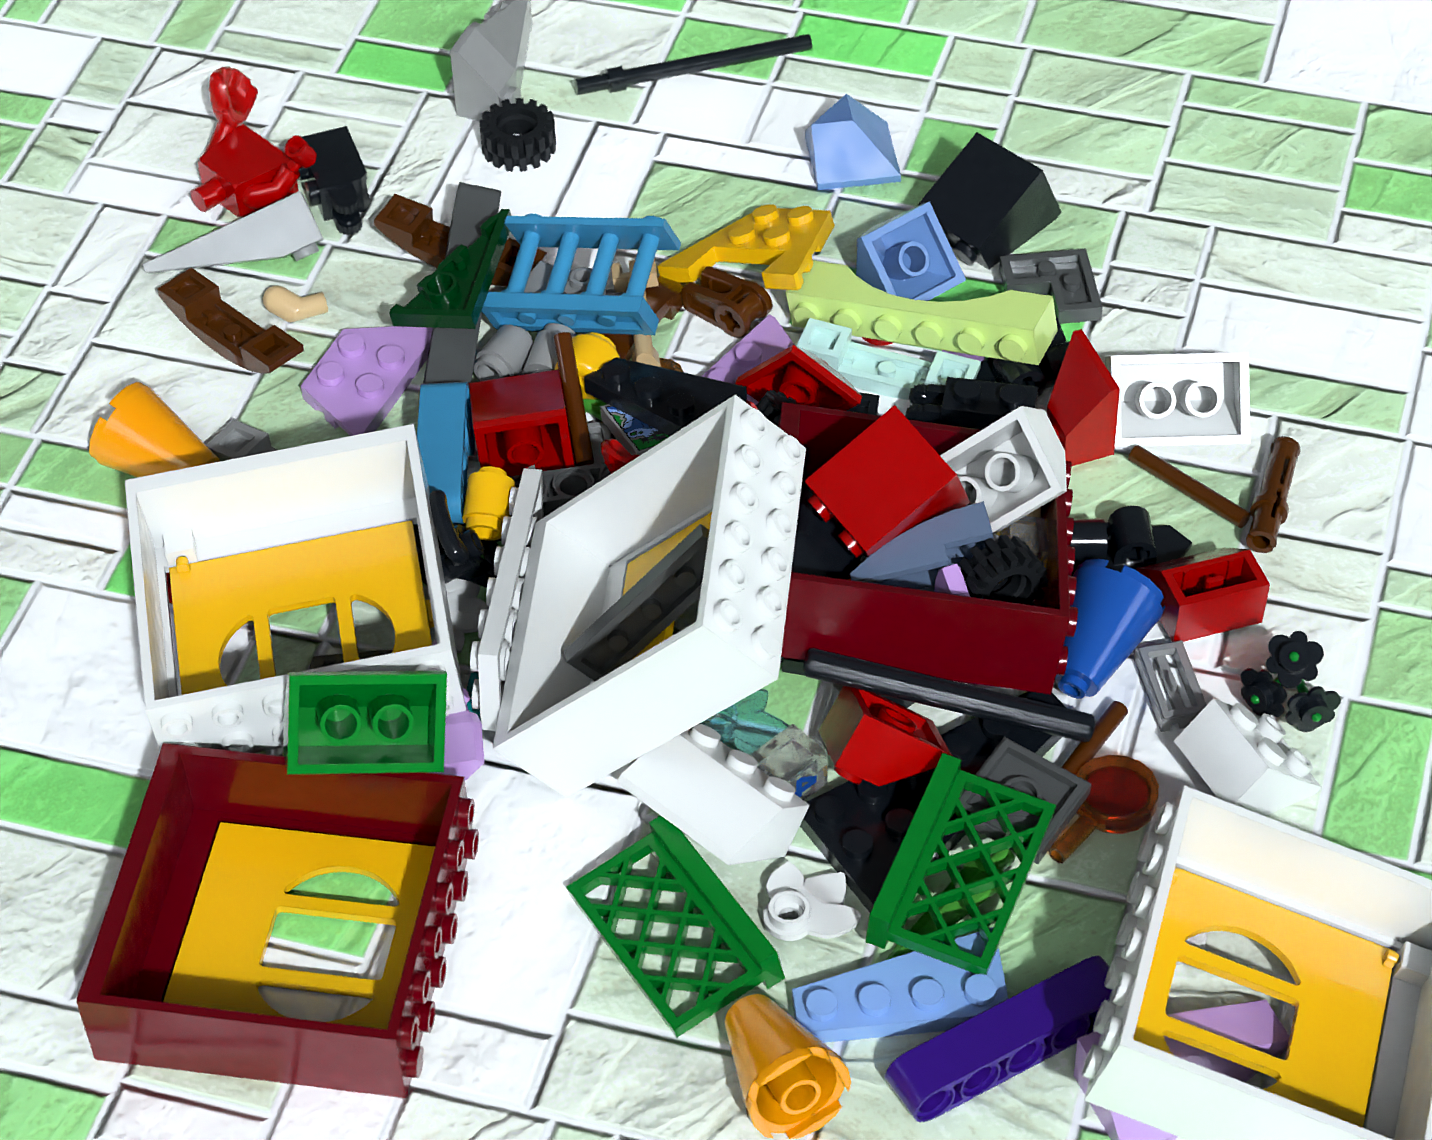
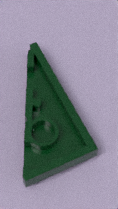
M501 209L499 213L490 217L480 226L482 235L471 246L467 248V246L460 244L437 266L435 272L422 279L417 284L419 294L405 307L395 304L389 312L392 325L398 327L475 329L510 230L504 224L506 216H511L510 209Z

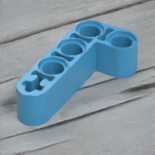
M468 382L421 384L417 439L430 493L435 490L443 491L447 497L452 523L464 524L462 516L467 488L468 456H474L475 435Z

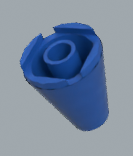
M1085 560L1078 565L1073 577H1076V593L1073 605L1070 607L1078 608L1077 626L1074 637H1065L1063 646L1068 647L1064 676L1056 675L1055 677L1058 688L1072 698L1082 699L1085 696H1095L1157 624L1165 611V606H1161L1164 598L1162 591L1149 578L1126 565L1123 566L1121 572L1106 568L1109 560Z

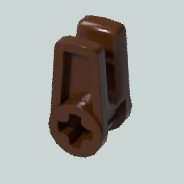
M710 266L703 269L700 274L701 285L689 282L682 287V301L684 308L688 312L713 324L735 338L744 336L750 330L751 323L756 318L761 319L767 316L773 306L768 292L758 283L741 279Z

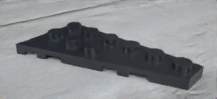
M1027 691L1018 696L1066 708L1053 693L1045 694ZM975 717L941 734L952 756L962 760L960 770L976 775L1004 737L1041 757L1062 738ZM935 768L879 787L865 780H862L861 784L847 781L806 802L810 806L800 827L836 872L845 873L846 884L869 913H871ZM964 829L943 837L942 841L948 852L966 835ZM937 853L933 861L940 859Z

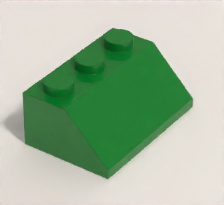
M288 672L283 724V756L287 775L444 772L447 672Z

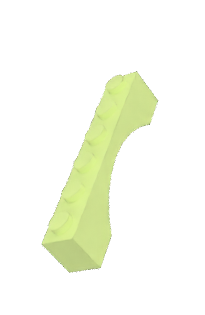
M813 260L814 265L810 272L802 273L804 280L802 287L798 291L787 290L785 292L792 326L805 328L809 318L852 328V336L1039 365L1058 331L1053 296L1008 290L995 295L964 301L935 302L913 300L891 295L872 287L857 277L847 265Z

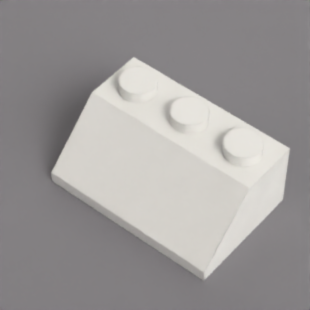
M1249 352L1112 355L1105 357V366L1120 388L1115 447H1135L1136 445L1146 447L1251 444Z
M1020 406L940 455L958 475L970 501L966 506L984 501L992 532L995 534L1067 492L1065 450L1046 411L1043 409Z
M697 724L640 756L618 779L617 784L727 865L785 857L810 806L794 794L796 790L790 783L764 773L757 768L758 762L755 758L745 752L732 750L720 741L721 735L717 731L703 724Z

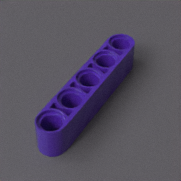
M1092 956L1076 963L900 1055L886 1070V1082L916 1121L928 1122L1077 1044V1038L1095 1032L1093 1028L1098 1011L1104 1000H1110L1112 989L1105 987V980L1110 966L1100 956Z

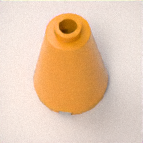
M140 382L126 386L111 400L109 404L116 409L107 421L99 417L89 443V453L99 464L135 477L220 462L219 458L155 391Z
M752 994L736 1001L726 1014L725 1028L747 1115L753 1126L765 1137L773 1138L771 1133H786L789 1139H795L819 1130L834 1118L841 1109L842 1105L838 1100L844 1088L846 1087L848 1092L850 1090L851 1079L848 1067L836 1052L769 997L762 994Z

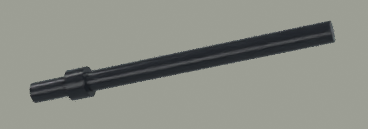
M809 34L629 69H623L622 66L607 68L603 74L574 79V87L577 95L602 90L614 93L626 90L628 85L812 50V40Z

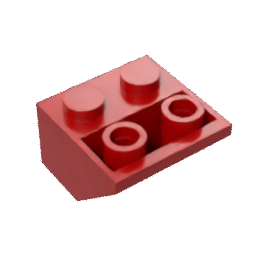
M1220 548L1137 568L1136 570L1149 578L1162 591L1164 598L1161 606H1165V611L1160 621L1172 642H1185L1262 623L1270 583L1250 549Z

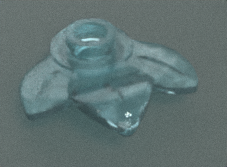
M765 689L754 692L699 723L717 731L721 735L720 741L732 750L745 752L755 758L758 762L757 767L762 765V751L766 752L780 747L792 735V727L764 711L768 702V691Z

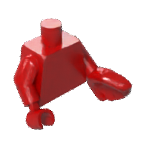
M230 66L220 67L211 74L209 80L211 106L218 123L204 154L199 158L198 167L201 185L191 191V198L195 206L202 212H207L220 204L235 216L245 217L299 192L297 180L301 174L298 170L300 167H311L316 161V152L301 136L295 135L287 141L284 153L243 124L253 108L258 89L251 84L250 78L240 70Z

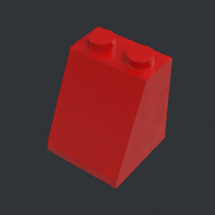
M559 369L469 383L473 429L481 468L486 466L498 467L506 471L507 476L522 475L523 468L529 469L528 467L535 465L536 469L542 471L574 467Z
M895 405L805 480L813 494L807 500L808 503L825 523L833 517L842 527L843 531L837 536L856 558L862 553L869 557L895 537L922 522L965 507L970 503L958 475Z

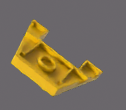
M773 204L760 206L753 210L752 213L660 263L657 266L659 275L679 283L695 282L700 277L703 269L707 266L712 267L717 262L769 265L761 272L765 288L798 291L804 283L802 273L810 272L814 265L812 259L814 251L821 252L835 226L830 210H812L809 206H800L794 209L777 208Z

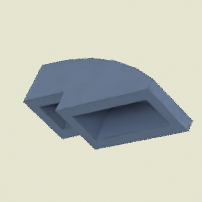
M984 501L949 511L922 522L900 534L871 554L850 573L851 580L934 591L936 576L941 568L954 564L961 568L959 562L963 557L969 560L973 557V554L970 552L972 548L977 545L982 550L985 548L984 541L989 538L993 539V532Z

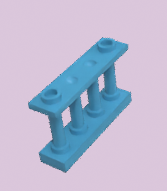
M533 213L526 214L525 216H506L504 224L516 238L520 247L507 289L501 292H488L482 308L483 314L496 330L503 325H513L521 327L526 331H541L549 323H558L571 328L577 333L655 335L659 319L643 296L656 251L679 250L681 246L680 240L666 219L656 216H645L644 218L544 217ZM538 247L558 248L546 290L541 293H524ZM577 248L598 249L586 292L581 294H564ZM637 249L638 252L626 293L620 296L603 295L616 250Z

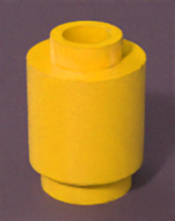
M486 466L468 476L462 519L466 524V530L472 528L480 540L492 541L501 539L504 516L511 517L509 514V497L511 487H515V482L507 476L506 471L503 469Z

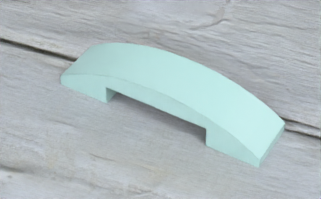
M809 318L796 345L826 361L829 366L843 375L854 387L904 400H910L909 394L914 385L917 386L924 383L925 385L945 386L947 377L975 380L981 366V361L939 350L933 362L851 342L852 328Z

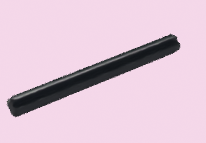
M815 648L808 650L803 664V673L809 678L1076 741L1089 742L1095 730V719L1090 713Z

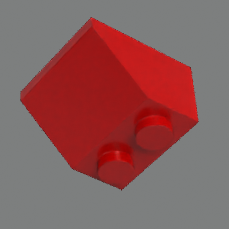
M843 686L818 730L826 746V753L831 757L835 766L834 770L841 777L856 784H861L862 780H865L879 787L936 768L942 753L952 756L932 720L876 693Z

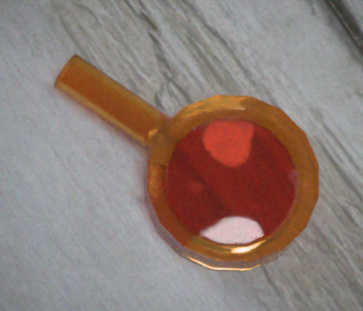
M1105 755L1093 758L1081 766L1076 776L1092 784L1090 795L1076 812L1079 818L1048 850L1050 857L1058 863H1064L1096 829L1105 833L1124 834L1139 830L1149 823L1157 811L1159 784L1154 773L1138 760L1122 755Z

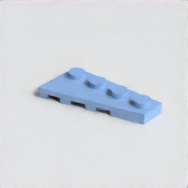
M979 932L954 939L960 950L978 957L982 956L986 945ZM999 947L987 975L974 974L914 951L792 989L795 1019L823 1043L947 1031L1008 999Z

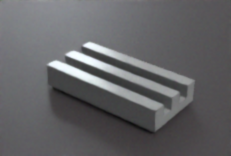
M1183 641L1135 648L1134 660L1160 732L1170 731L1171 724L1178 723L1180 729L1186 728L1190 721L1207 704ZM1166 655L1173 656L1192 707L1185 708ZM1150 658H1154L1173 710L1168 709Z

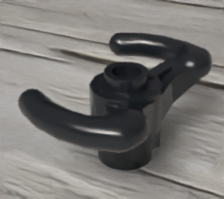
M441 490L432 491L429 500L433 523L437 532L445 584L457 578L487 588L489 577L497 578L494 575V557L496 547L498 546L496 540H480L472 528L466 530L459 524L453 526L446 494ZM420 543L418 544L419 549L417 550L420 563V570L422 581L425 585H427Z

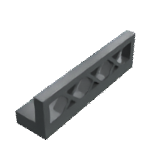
M699 524L564 650L566 662L593 681H597L632 660L700 597L710 529Z

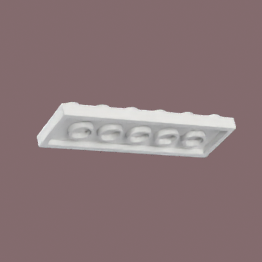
M523 468L519 487H511L509 514L512 517L504 516L501 540L504 547L497 546L494 557V575L497 578L489 577L486 605L489 609H481L478 623V637L481 639V642L473 641L471 647L470 670L478 672L479 679H475L473 684L472 708L480 709L482 730L496 731L534 527L537 521L544 518L542 470Z

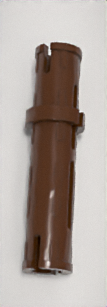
M1282 436L1276 438L1274 443H1271L1270 455L1263 475L1260 492L1251 504L1250 514L1253 519L1249 533L1246 536V543L1250 549L1258 553L1273 551V547L1277 545L1280 525L1286 521L1289 506L1286 501L1297 458L1301 451L1299 443L1293 438Z

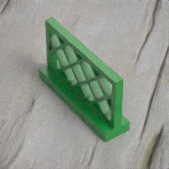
M942 753L871 910L865 942L885 949L888 941L974 974L987 975L1052 821L1056 804L960 770L961 759ZM964 790L984 796L990 808L968 815L960 801ZM1022 810L1039 816L1040 819L1036 827L1016 833L1007 815ZM955 812L958 819L951 821L953 814ZM997 818L1006 837L983 844L974 826ZM964 829L973 848L950 855L942 841L943 837ZM1029 842L1027 849H1025L1023 843ZM1013 848L1021 863L1020 866L999 873L990 855ZM937 853L940 859L933 861ZM980 859L989 877L966 885L956 866ZM946 870L956 889L932 896L924 882L926 876ZM1013 882L1008 891L1005 884ZM995 888L1003 902L1002 908L981 915L972 896ZM918 894H919V895L921 896L922 900H921V901H918V902H915V900H916V898H917V896H918ZM962 899L971 919L947 926L938 907ZM928 911L938 930L920 935L903 927L907 918ZM995 923L992 932H990L988 925ZM978 930L986 945L982 956L978 957L960 950L954 937Z
M660 815L649 822L652 831L650 834L571 883L566 889L569 896L675 1037L678 1038L760 983H763L767 989H770L785 979L775 948L682 831ZM652 853L658 860L659 865L655 877L631 875L633 864L648 854ZM668 873L672 879H666V874ZM600 885L617 886L612 905L590 903L585 895ZM627 887L652 890L647 909L622 906ZM662 891L684 893L686 900L683 912L657 910ZM694 907H695V909L698 911L699 914H694V913H693ZM602 917H608L607 924ZM618 920L644 921L639 940L617 938L615 931ZM654 922L679 925L674 944L649 942ZM689 926L706 927L713 930L714 934L710 948L685 945ZM721 943H723L727 950L720 949ZM628 952H633V953H635L634 959L631 957V955H630ZM646 954L671 956L666 976L643 973L642 967ZM681 958L707 960L702 980L676 978ZM717 961L738 963L745 971L744 974L730 983L712 981ZM655 988L663 989L662 995ZM673 990L698 992L696 1005L677 1017L669 1007Z

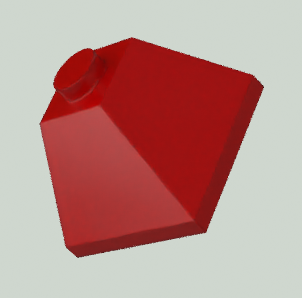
M1082 329L1072 333L1047 405V416L1059 440L1063 441L1066 461H1071L1072 466L1114 455L1120 394L1119 386Z
M796 345L790 346L740 375L735 382L737 385L746 386L747 394L758 402L770 390L784 393L787 399L791 397L796 400L797 404L847 411L860 404L862 395L843 375L829 366L826 361Z

